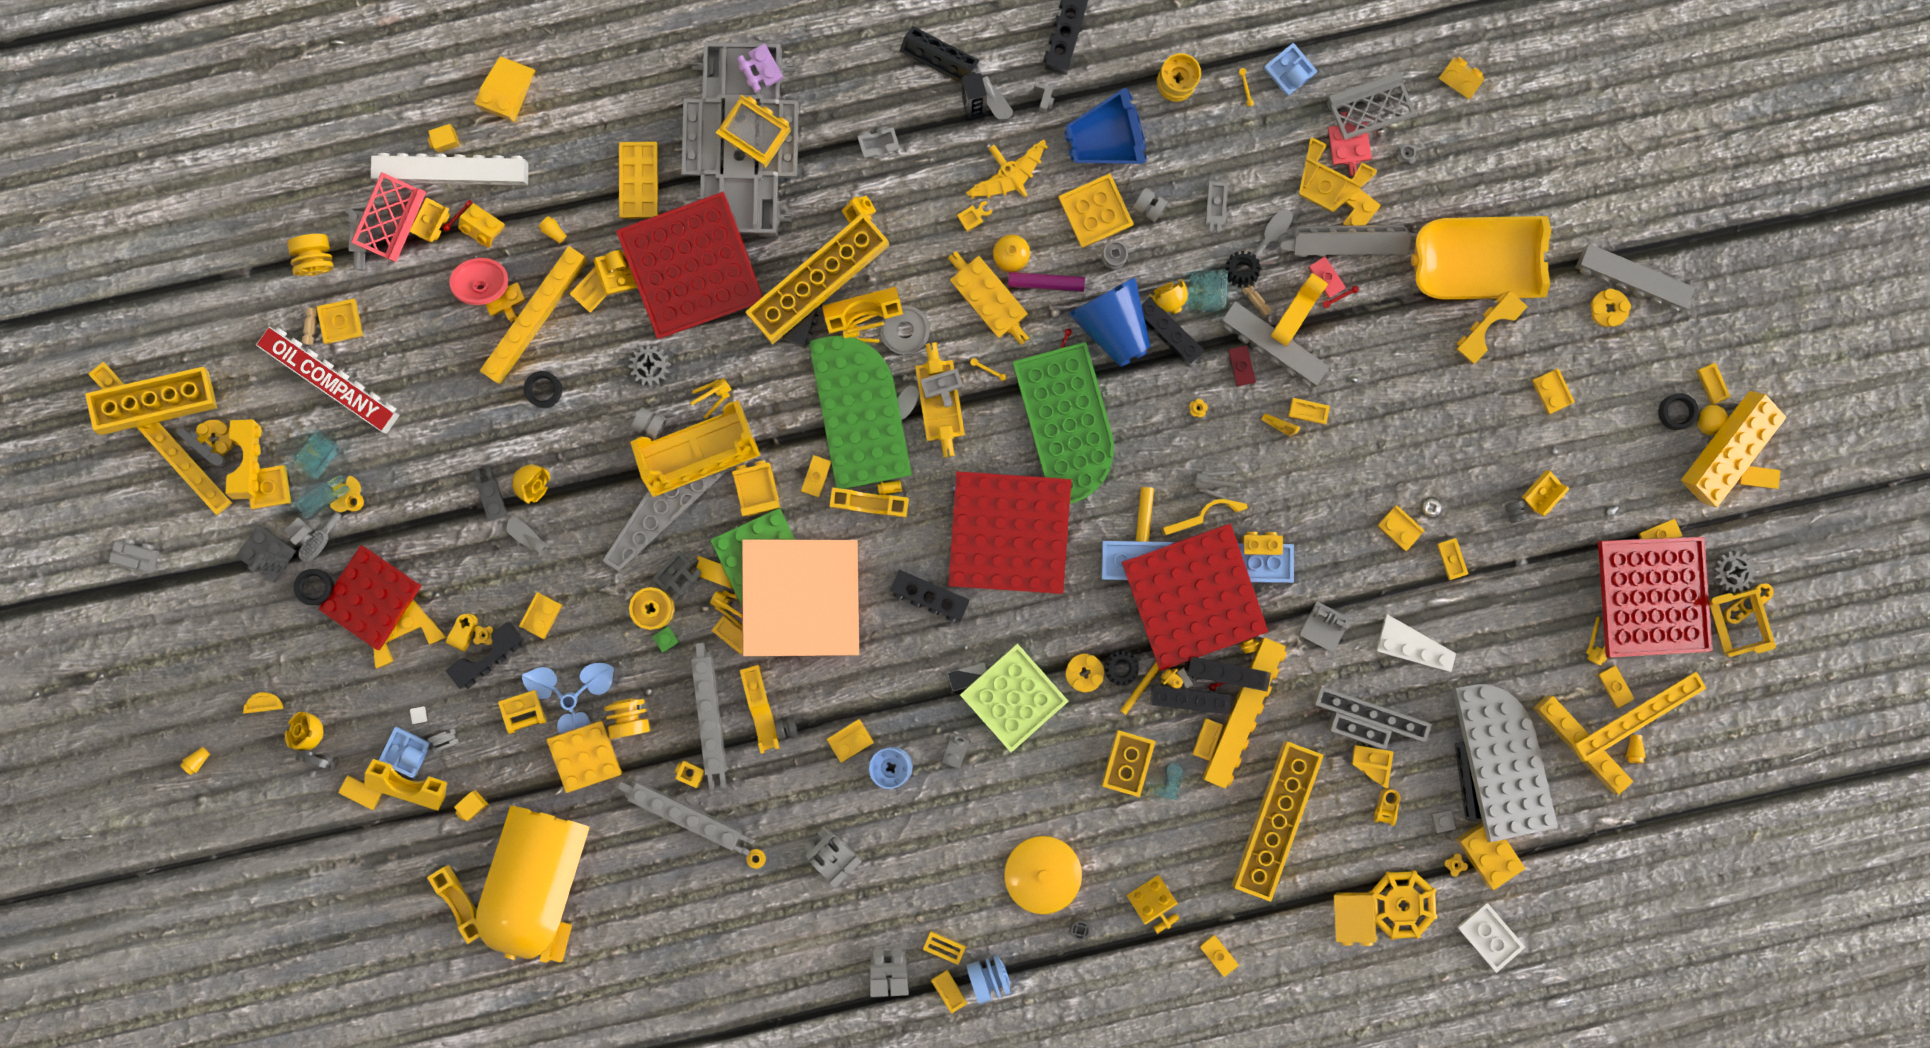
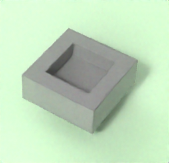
M1185 666L1177 671L1178 676L1183 681L1182 686L1185 685L1186 688L1194 685L1195 682L1191 676H1188V670Z
M1449 809L1431 814L1435 833L1456 829L1452 810Z

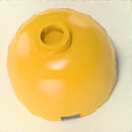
M1015 234L1001 237L993 248V260L996 266L1007 273L1018 272L1024 269L1031 255L1030 247L1026 240Z
M1178 279L1179 283L1173 284L1171 281L1153 291L1155 295L1149 294V297L1166 313L1176 314L1180 312L1188 299V291L1183 279Z
M535 464L522 466L513 475L512 487L514 493L526 503L530 501L537 502L548 489L545 485L547 480L550 481V473L545 468Z
M301 711L294 714L288 722L291 725L289 731H285L287 746L297 751H303V749L312 750L323 738L322 722L318 717L308 712Z

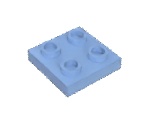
M1294 43L1263 68L1287 97L1318 72Z
M396 726L379 761L391 764L394 770L415 778L431 743Z

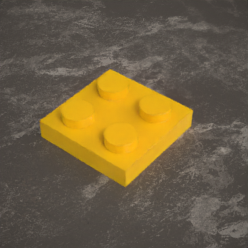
M353 298L316 306L324 344L364 337L356 299Z
M280 465L260 469L259 473H257L259 488L256 492V498L249 499L251 509L291 504L286 466Z

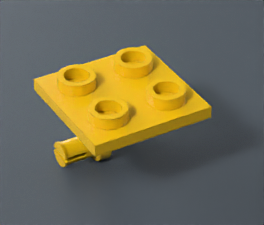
M1159 875L1126 895L1145 925L1161 916L1163 921L1153 927L1157 934L1166 928H1171L1170 925L1180 920L1177 913L1167 919L1163 915V913L1178 903Z

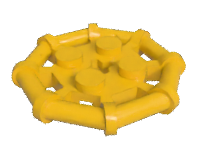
M1415 870L1409 872H1385L1386 875L1368 892L1376 894V901L1374 902L1375 924L1391 940L1397 938H1421L1420 935L1438 917L1436 915L1435 893L1437 891L1435 887H1431ZM1408 879L1407 885H1397L1395 881ZM1415 882L1424 890V892L1419 894L1413 888ZM1390 883L1392 888L1386 892V895L1379 894ZM1427 897L1428 911L1424 910L1423 899ZM1378 899L1383 900L1384 912L1378 913ZM1402 900L1408 903V906L1403 911L1398 906ZM1387 916L1394 923L1392 928L1382 919ZM1419 916H1427L1417 927L1415 922ZM1410 925L1411 930H1399V926Z

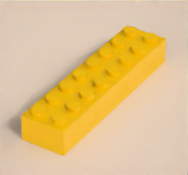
M863 212L746 311L747 316L773 345L888 248L889 241Z
M1283 741L1231 886L1264 900L1272 901L1320 768L1323 754L1288 741Z

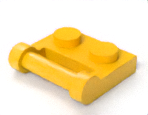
M537 690L498 701L508 734L515 733V730L537 723L543 724L547 722ZM536 711L537 716L515 723L511 720L512 717Z

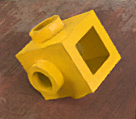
M867 195L860 198L858 196L852 198L848 202L849 204L841 210L849 223L854 221L863 212L872 220L871 216L876 212Z

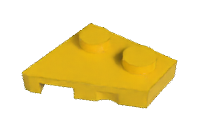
M1354 745L1351 764L1382 787L1388 788L1394 752Z

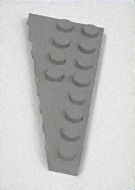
M730 468L652 497L648 490L603 559V562L617 571H621Z

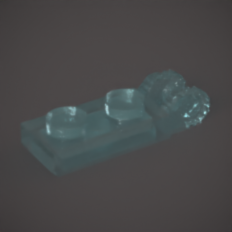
M342 475L323 483L296 501L304 519L310 518L350 490L346 485L336 491L333 490L332 487L337 486L344 480Z

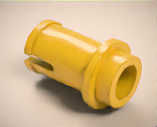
M900 480L887 483L881 481L880 484H877L879 495L902 492Z

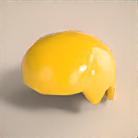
M1716 404L1708 405L1700 411L1697 426L1704 434L1709 436L1716 435L1729 417L1724 408Z

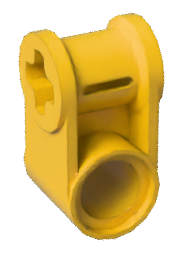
M473 614L458 616L446 639V644L463 652L466 651L471 642L474 628L478 625L477 617ZM464 619H468L469 626H466Z
M1392 788L1381 790L1374 813L1375 823L1383 822L1390 824L1392 827L1395 826L1400 803V795ZM1392 792L1394 799L1387 802L1386 795Z

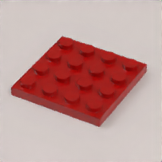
M360 545L333 586L329 598L321 604L318 610L374 649L380 651L422 585L367 547Z

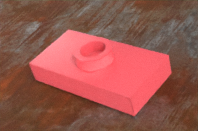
M1326 257L1321 258L1308 267L1312 273L1328 283L1324 292L1329 299L1346 288Z

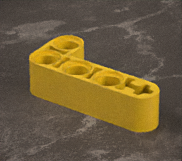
M1312 273L1292 300L1270 337L1286 347L1328 283Z

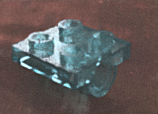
M1227 270L1190 272L1189 310L1216 312L1220 309H1226Z
M316 430L293 461L309 476L317 480L338 453L340 446Z

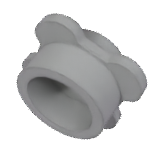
M1400 144L1397 160L1399 162L1407 161L1410 164L1416 161L1417 147L1415 145Z

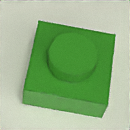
M669 626L652 636L662 653L679 643V640Z

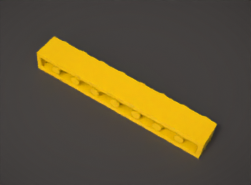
M567 247L482 366L480 372L496 383H502L588 262L585 256L572 247Z
M1265 637L1261 638L1258 650H1256L1249 668L1271 673L1268 692L1246 687L1240 688L1218 739L1212 759L1209 761L1202 779L1225 789L1227 785L1230 786L1234 779L1232 773L1234 768H1238L1242 758L1239 756L1242 750L1245 751L1248 746L1249 740L1247 738L1249 733H1253L1257 722H1255L1257 714L1260 715L1263 711L1264 704L1262 702L1264 697H1268L1272 687L1270 683L1272 679H1276L1279 673L1277 667L1279 662H1283L1287 651H1284L1286 646Z

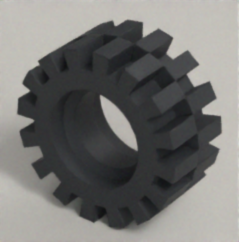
M1237 251L1234 256L1231 254L1226 261L1225 269L1228 282L1232 281L1233 286L1238 284V288H1241V285H1244V288H1247L1248 284L1250 286L1254 285V281L1257 282L1260 275V261L1256 259V255L1253 254L1251 256L1249 251L1247 254H1244V251H1241V254ZM1238 265H1247L1250 271L1247 274H1240L1236 272L1235 268Z
M1113 652L1104 663L1105 676L1116 685H1128L1135 681V678L1138 676L1139 663L1136 657L1129 652ZM1121 660L1129 665L1128 673L1123 676L1117 675L1114 671L1115 664Z

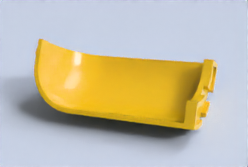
M1548 216L1442 218L1427 223L1417 234L1414 254L1411 256V264L1414 266L1418 288L1424 294L1437 299H1496L1503 292L1507 293L1509 291L1518 298H1546L1550 287L1548 262H1544V252H1548L1552 230Z
M510 805L476 913L478 933L489 948L505 953L504 957L515 960L516 957L531 959L545 951L558 930L590 827L570 820L566 821L555 818V816L542 812L537 813L530 809Z

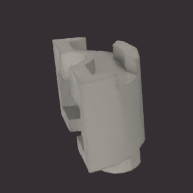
M881 127L876 130L877 133L870 134L869 131H865L857 136L864 160L869 157L871 160L887 157L889 152H897L900 149L894 127Z

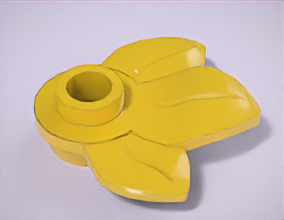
M348 476L346 484H331L332 493L336 498L330 504L333 510L337 512L347 510L358 511L363 507L364 500L360 495L361 485L355 477ZM354 498L357 500L356 505L352 503Z

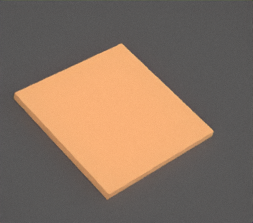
M742 540L743 656L859 655L858 540Z

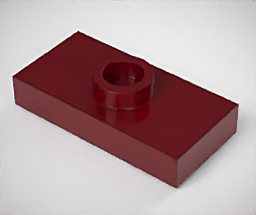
M1247 345L1229 349L1228 354L1236 387L1256 383Z

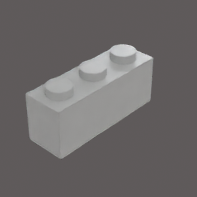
M1332 712L1327 727L1328 731L1385 750L1392 733L1390 730L1336 712Z

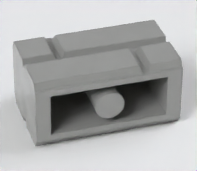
M123 538V541H115L109 560L111 564L146 573L154 572L159 551L153 550V545L142 543L141 546L134 545V540Z

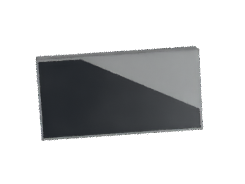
M985 663L948 672L952 691L969 687L987 671Z

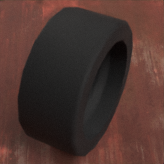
M547 371L534 372L524 383L525 397L538 408L552 407L558 403L562 396L561 382L556 376ZM542 378L550 380L554 386L552 397L545 401L536 399L532 393L534 382Z
M1677 393L1666 397L1660 403L1658 414L1664 426L1672 430H1682L1695 423L1698 418L1699 409L1695 399L1690 395ZM1674 401L1684 402L1689 409V416L1682 423L1672 421L1668 415V407Z
M308 569L302 571L296 577L294 593L299 601L306 605H321L329 598L334 583L327 572L319 569ZM311 576L320 577L325 584L324 593L316 599L307 597L303 591L305 580Z

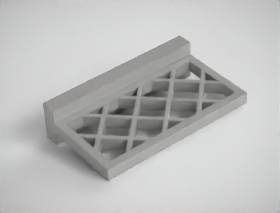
M1401 72L1330 95L1327 102L1328 108L1332 110L1344 140L1416 117L1415 109L1403 84ZM1400 88L1402 93L1400 99L1390 95L1393 90ZM1379 95L1386 99L1383 105L1373 102V98ZM1388 99L1398 103L1395 111L1385 107ZM1361 101L1368 105L1365 111L1355 108V104ZM1370 105L1380 109L1377 117L1367 113ZM1400 105L1408 107L1410 113L1401 114L1397 110ZM1343 107L1350 111L1347 117H1344L1338 113L1337 109ZM1382 110L1392 114L1391 119L1384 120L1379 118ZM1352 111L1362 115L1359 123L1349 119ZM1364 117L1374 120V123L1371 126H1366L1361 123ZM1346 123L1357 126L1355 131L1347 133L1344 128Z

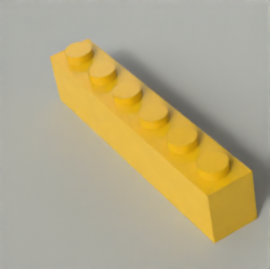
M1546 695L1533 709L1578 756L1572 745L1588 736L1589 733L1554 696ZM1605 751L1583 762L1614 794L1620 795L1633 782Z

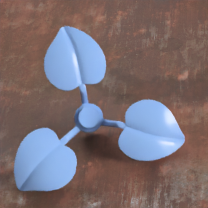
M606 663L589 664L580 673V680L585 685L575 694L567 692L562 695L554 687L557 683L556 674L547 667H539L524 673L522 680L528 691L537 690L538 697L542 700L548 699L553 690L558 695V698L561 699V706L571 712V714L566 713L562 715L558 721L557 728L559 734L590 724L586 713L578 712L575 714L573 708L577 704V697L587 687L589 692L595 695L607 692L612 684L614 668Z

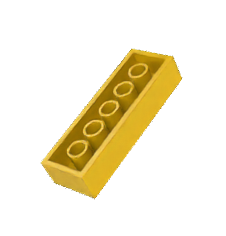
M205 367L85 393L93 431L98 435L217 409L210 374Z
M1749 391L1680 481L1701 503L1718 507L1786 419L1785 415L1766 394Z

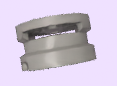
M455 729L428 738L429 742L433 745V753L460 743L458 738L455 737Z

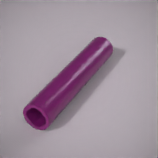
M1009 272L1008 287L1084 292L1085 277Z

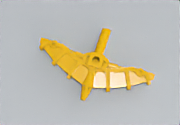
M1043 139L1039 143L1034 144L1024 156L1018 158L1015 162H1006L997 147L992 145L989 150L1001 166L998 173L989 180L976 184L966 194L971 196V199H974V196H987L990 199L991 195L1003 194L1006 196V192L1017 190L1024 198L1028 195L1023 184L1029 177H1033L1032 172L1037 163L1041 164L1040 158L1043 150H1047L1048 147L1046 141Z

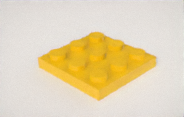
M1111 173L1058 196L1081 249L1134 226Z
M603 719L547 738V743L566 793L622 774Z

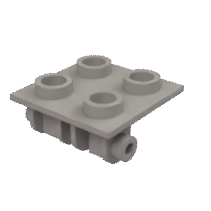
M1316 601L1299 635L1334 653L1345 630H1348L1351 619Z

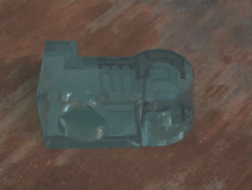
M1169 763L1165 767L1166 779L1164 787H1158L1156 795L1177 800L1183 769L1177 763Z

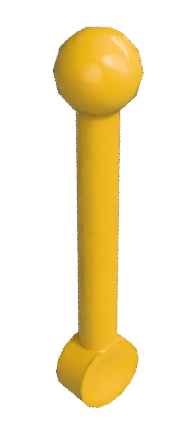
M1241 68L1239 75L1242 76L1247 96L1246 104L1247 106H1253L1254 101L1250 97L1245 77L1246 69Z
M975 358L971 359L970 363L972 366H978L999 377L1001 381L1006 380L1005 374H999L980 364Z

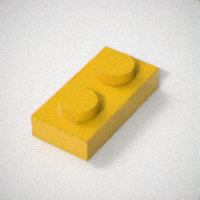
M1456 538L1436 544L1448 580L1468 575Z

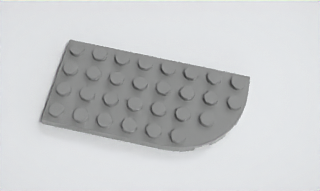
M1477 684L1452 689L1487 842L1558 828L1536 731L1523 705L1507 691L1492 685Z

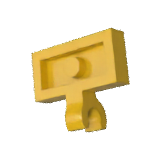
M519 283L508 286L504 294L497 300L485 305L490 316H495L505 311L508 320L513 322L517 319L513 307L525 302L526 298Z

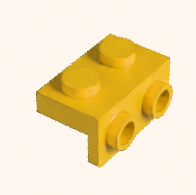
M1454 56L1439 76L1441 81L1469 100L1484 81L1483 73L1475 67L1473 69L1467 66V61L1461 57L1455 58Z
M425 197L409 232L428 242L436 241L441 234L439 229L442 223L445 224L450 216L448 213L449 208Z
M474 203L460 216L458 228L464 234L471 236L479 244L487 248L492 246L493 239L505 227L503 222Z
M1546 470L1521 498L1534 513L1546 516L1557 502L1565 496L1569 488L1561 484L1551 471Z
M1246 532V535L1241 536V543H1244V554L1246 555L1283 554V536H1277V532H1265V535H1258V532Z
M560 921L552 942L540 954L539 961L545 963L550 960L556 962L563 961L572 924Z

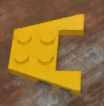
M1311 137L1299 196L1333 213L1374 177L1377 170L1361 163L1354 177L1350 179L1318 162L1327 144Z
M412 600L380 651L373 648L376 669L394 662L386 644L387 642L422 627L429 645L447 638L444 632L436 626L433 620L423 612V609L414 600Z

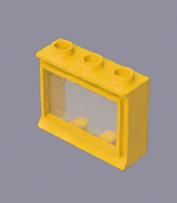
M740 95L739 100L716 131V135L719 139L723 138L728 141L733 148H738L745 152L746 156L750 159L754 158L760 162L762 167L766 169L791 132L788 125L789 122L782 117L776 118L773 116V112L769 108L758 106L756 104L757 101L752 97Z

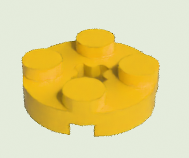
M1607 289L1601 291L1594 296L1590 303L1592 319L1602 327L1618 326L1627 319L1631 304L1627 297L1618 290ZM1606 304H1612L1614 306V312L1611 311L1608 313L1606 311L1608 309L1606 307Z
M208 420L197 426L195 431L199 435L197 439L201 443L204 441L213 448L212 453H218L224 457L234 446V443L229 439L230 428L226 423L219 420ZM213 434L219 438L218 441H215V444H212V441H210V437Z
M1079 654L1068 663L1065 672L1066 679L1075 690L1091 692L1097 689L1103 682L1104 668L1100 660L1095 656ZM1083 667L1086 670H1090V674H1088L1086 679L1079 674L1082 672Z

